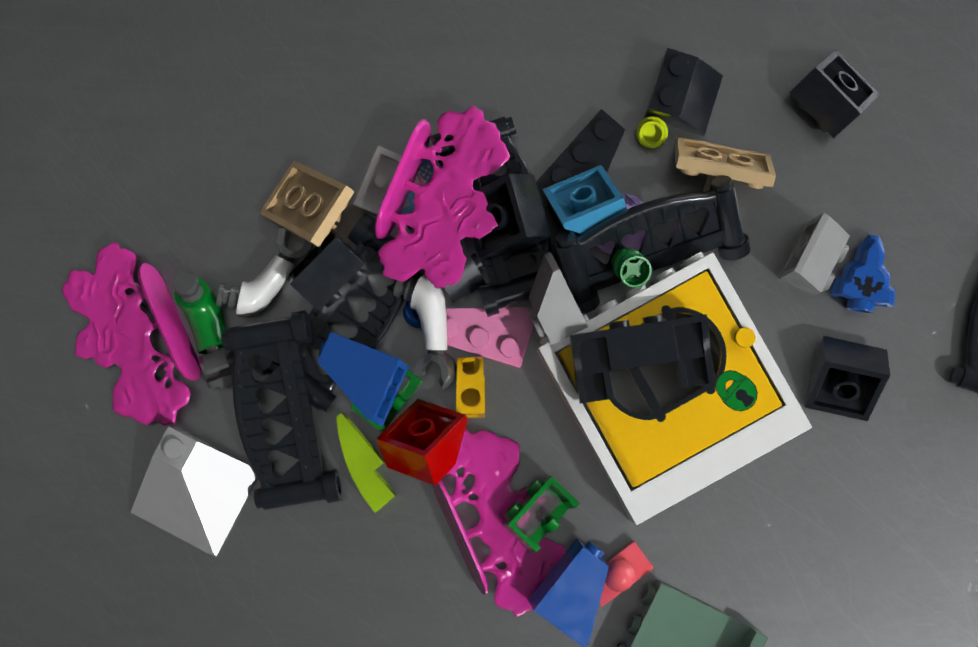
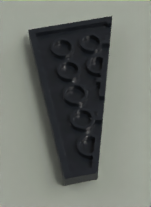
M602 109L536 181L544 203L552 236L550 237L551 254L558 267H561L555 247L556 235L567 229H564L542 189L599 165H602L606 172L608 171L625 129ZM532 246L513 251L506 261L532 267L536 263V257L530 253L532 250Z

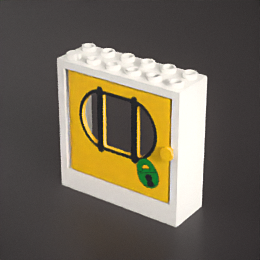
M702 251L680 264L681 270L675 272L673 267L664 271L651 280L654 285L649 288L644 284L628 291L624 295L626 300L620 304L617 303L616 299L604 304L596 310L598 316L590 320L587 315H584L583 317L588 327L575 333L593 332L702 272V274L614 322L629 320L630 326L643 324L642 318L663 315V319L666 321L676 319L675 313H685L692 316L707 314L709 328L715 334L720 348V365L715 376L716 383L701 385L699 390L663 409L640 368H631L628 371L650 408V415L632 412L623 407L615 398L586 403L630 482L632 491L628 487L583 403L579 404L578 394L555 355L557 351L563 349L558 354L576 385L571 346H568L570 345V338L567 337L551 345L546 336L539 342L541 347L536 351L624 512L635 525L646 521L812 428L713 252L705 257ZM609 325L598 331L610 329Z

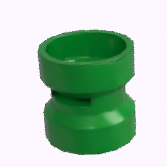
M631 247L621 248L612 257L611 266L613 272L627 286L640 287L650 279L652 273L651 264L638 250Z

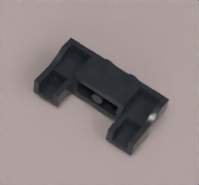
M707 314L663 321V315L642 318L643 324L630 326L629 320L609 323L610 329L570 335L579 404L614 399L610 375L612 371L675 362L679 388L716 383Z

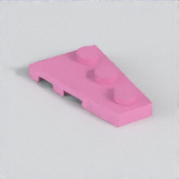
M532 307L499 309V314L487 317L485 308L446 309L447 344L462 351L521 368L534 326L528 309Z

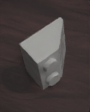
M822 213L806 224L779 279L812 296L820 294L822 290L826 292L835 278L832 271L836 263H841L848 253L849 246L846 243L850 235L829 215Z
M551 252L544 254L529 295L533 307L528 309V312L540 338L547 335L551 345L588 326Z

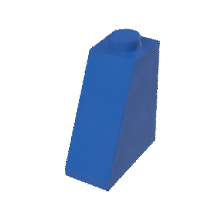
M330 332L328 339L324 340L320 346L317 362L365 418L383 427L409 366L396 357Z
M576 538L528 601L536 613L580 646L587 647L591 638L609 566L603 560L604 552L591 541H588L585 545Z

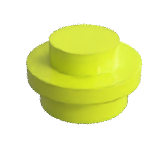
M648 116L639 122L636 136L644 147L657 148L666 141L668 127L661 118Z

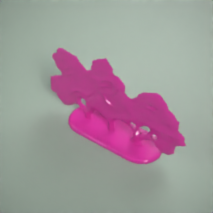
M474 105L463 113L450 110L441 114L437 121V129L441 134V139L429 148L431 138L430 123L423 119L415 126L377 215L375 225L377 238L384 239L389 236L396 224L399 230L396 238L384 244L378 251L380 262L384 266L383 276L404 282L420 269H424L426 278L435 288H443L447 284L454 285L461 280L467 260L460 240L465 237L480 239L498 226L493 214L486 210L488 202L485 194L473 189V181L481 176L495 173L509 160L510 155L505 143L500 140V132L496 124L484 120L483 111L477 109ZM447 135L454 136L453 140L444 141ZM455 146V151L448 156H436L435 154L436 152L441 153V147ZM423 159H428L434 168L431 181L423 186L415 184L414 181ZM436 160L443 161V168H439L436 165ZM413 191L415 194V209L413 213L401 214L409 192ZM406 225L414 228V233H407L405 231Z
M113 242L97 252L95 273L93 275L84 270H72L68 275L67 282L63 285L62 293L72 311L89 318L88 326L77 334L75 355L84 359L92 357L96 364L104 368H108L113 364L120 367L122 371L119 380L116 381L113 388V411L124 417H132L135 421L146 426L155 421H158L163 426L174 425L177 411L188 404L191 396L189 388L182 381L173 378L174 365L187 380L197 381L201 374L198 358L161 275L153 266L144 263L140 265L138 270L140 285L135 283L133 277L136 266L135 253L127 249H120L118 243ZM133 288L135 293L127 295L125 290ZM144 298L147 300L155 319L154 321L149 319L148 315L140 309V303ZM157 328H159L169 353L167 354L156 351L150 342V334ZM153 355H157L161 359L155 362L151 359V357ZM166 362L167 365L163 369L167 372L161 381H157L154 376L158 366ZM170 378L172 385L166 388L164 386L165 382Z
M465 429L456 465L447 473L455 477L453 494H448L441 480L436 486L432 485L433 491L466 566L480 592L483 595L488 592V584L483 572L489 571L495 574L498 581L494 595L496 606L504 610H512L514 616L519 617L532 610L528 601L529 598L562 558L566 550L563 545L556 544L544 536L538 543L541 548L537 552H528L502 526L507 520L504 513L516 501L521 504L529 496L526 492L528 487H524L517 492L510 485L513 475L519 467L520 446L513 440L506 437L499 438L493 432H488L484 429L474 434ZM463 467V475L458 477L457 470ZM469 474H472L475 478L474 484L464 494L462 490L466 489V487L462 483ZM474 493L479 498L477 500H470L468 497ZM550 496L539 497L515 525L526 534L555 502V499ZM463 501L474 505L480 515L478 525L466 531L455 510V507ZM474 536L480 537L482 542L488 545L491 553L484 562L480 564L469 541ZM503 561L507 564L504 569L496 567V564Z

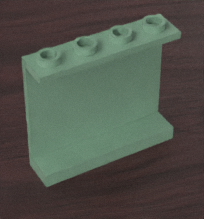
M657 580L654 586L649 585L641 601L645 604L640 616L636 614L633 616L627 629L630 636L626 645L620 644L619 647H764L768 637L748 625Z

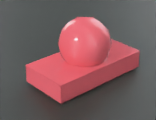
M632 541L605 561L609 568L599 604L603 607L654 568L635 541Z

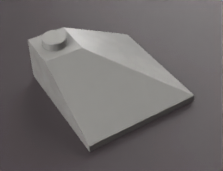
M168 426L152 456L130 513L217 557L258 478L251 464L179 426Z

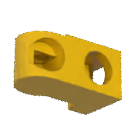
M457 357L456 412L465 414L467 418H485L483 357Z

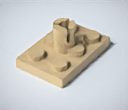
M681 136L676 138L674 146L676 168L680 169L682 173L691 176H698L699 173L707 174L703 192L710 190L711 181L718 176H729L731 181H742L746 186L755 189H762L763 186L773 188L776 173L770 154Z
M293 160L259 214L320 247L323 240L337 227L334 223H340L341 212L347 207L355 191L347 185Z

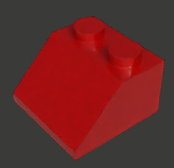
M417 399L376 438L386 467L436 486L456 465L468 420L467 416Z

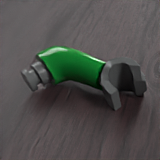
M182 272L173 281L175 289L174 299L189 323L198 354H204L199 356L198 362L209 388L219 386L221 389L233 384L235 356L234 352L225 350L223 347L222 331L226 330L221 308L216 306L217 298L204 280L196 278L191 272Z

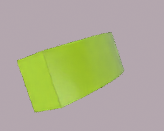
M340 413L336 420L345 462L362 497L374 513H376L394 498L397 493L377 471L385 463L383 457L345 413Z

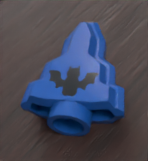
M868 234L857 247L854 261L845 265L841 277L835 278L833 281L830 295L848 300V310L873 313L875 306L894 307L895 290L890 286V273L883 266L885 251L880 236Z

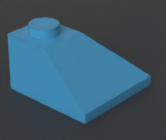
M602 165L542 189L564 229L584 234L597 224L627 209L624 197Z

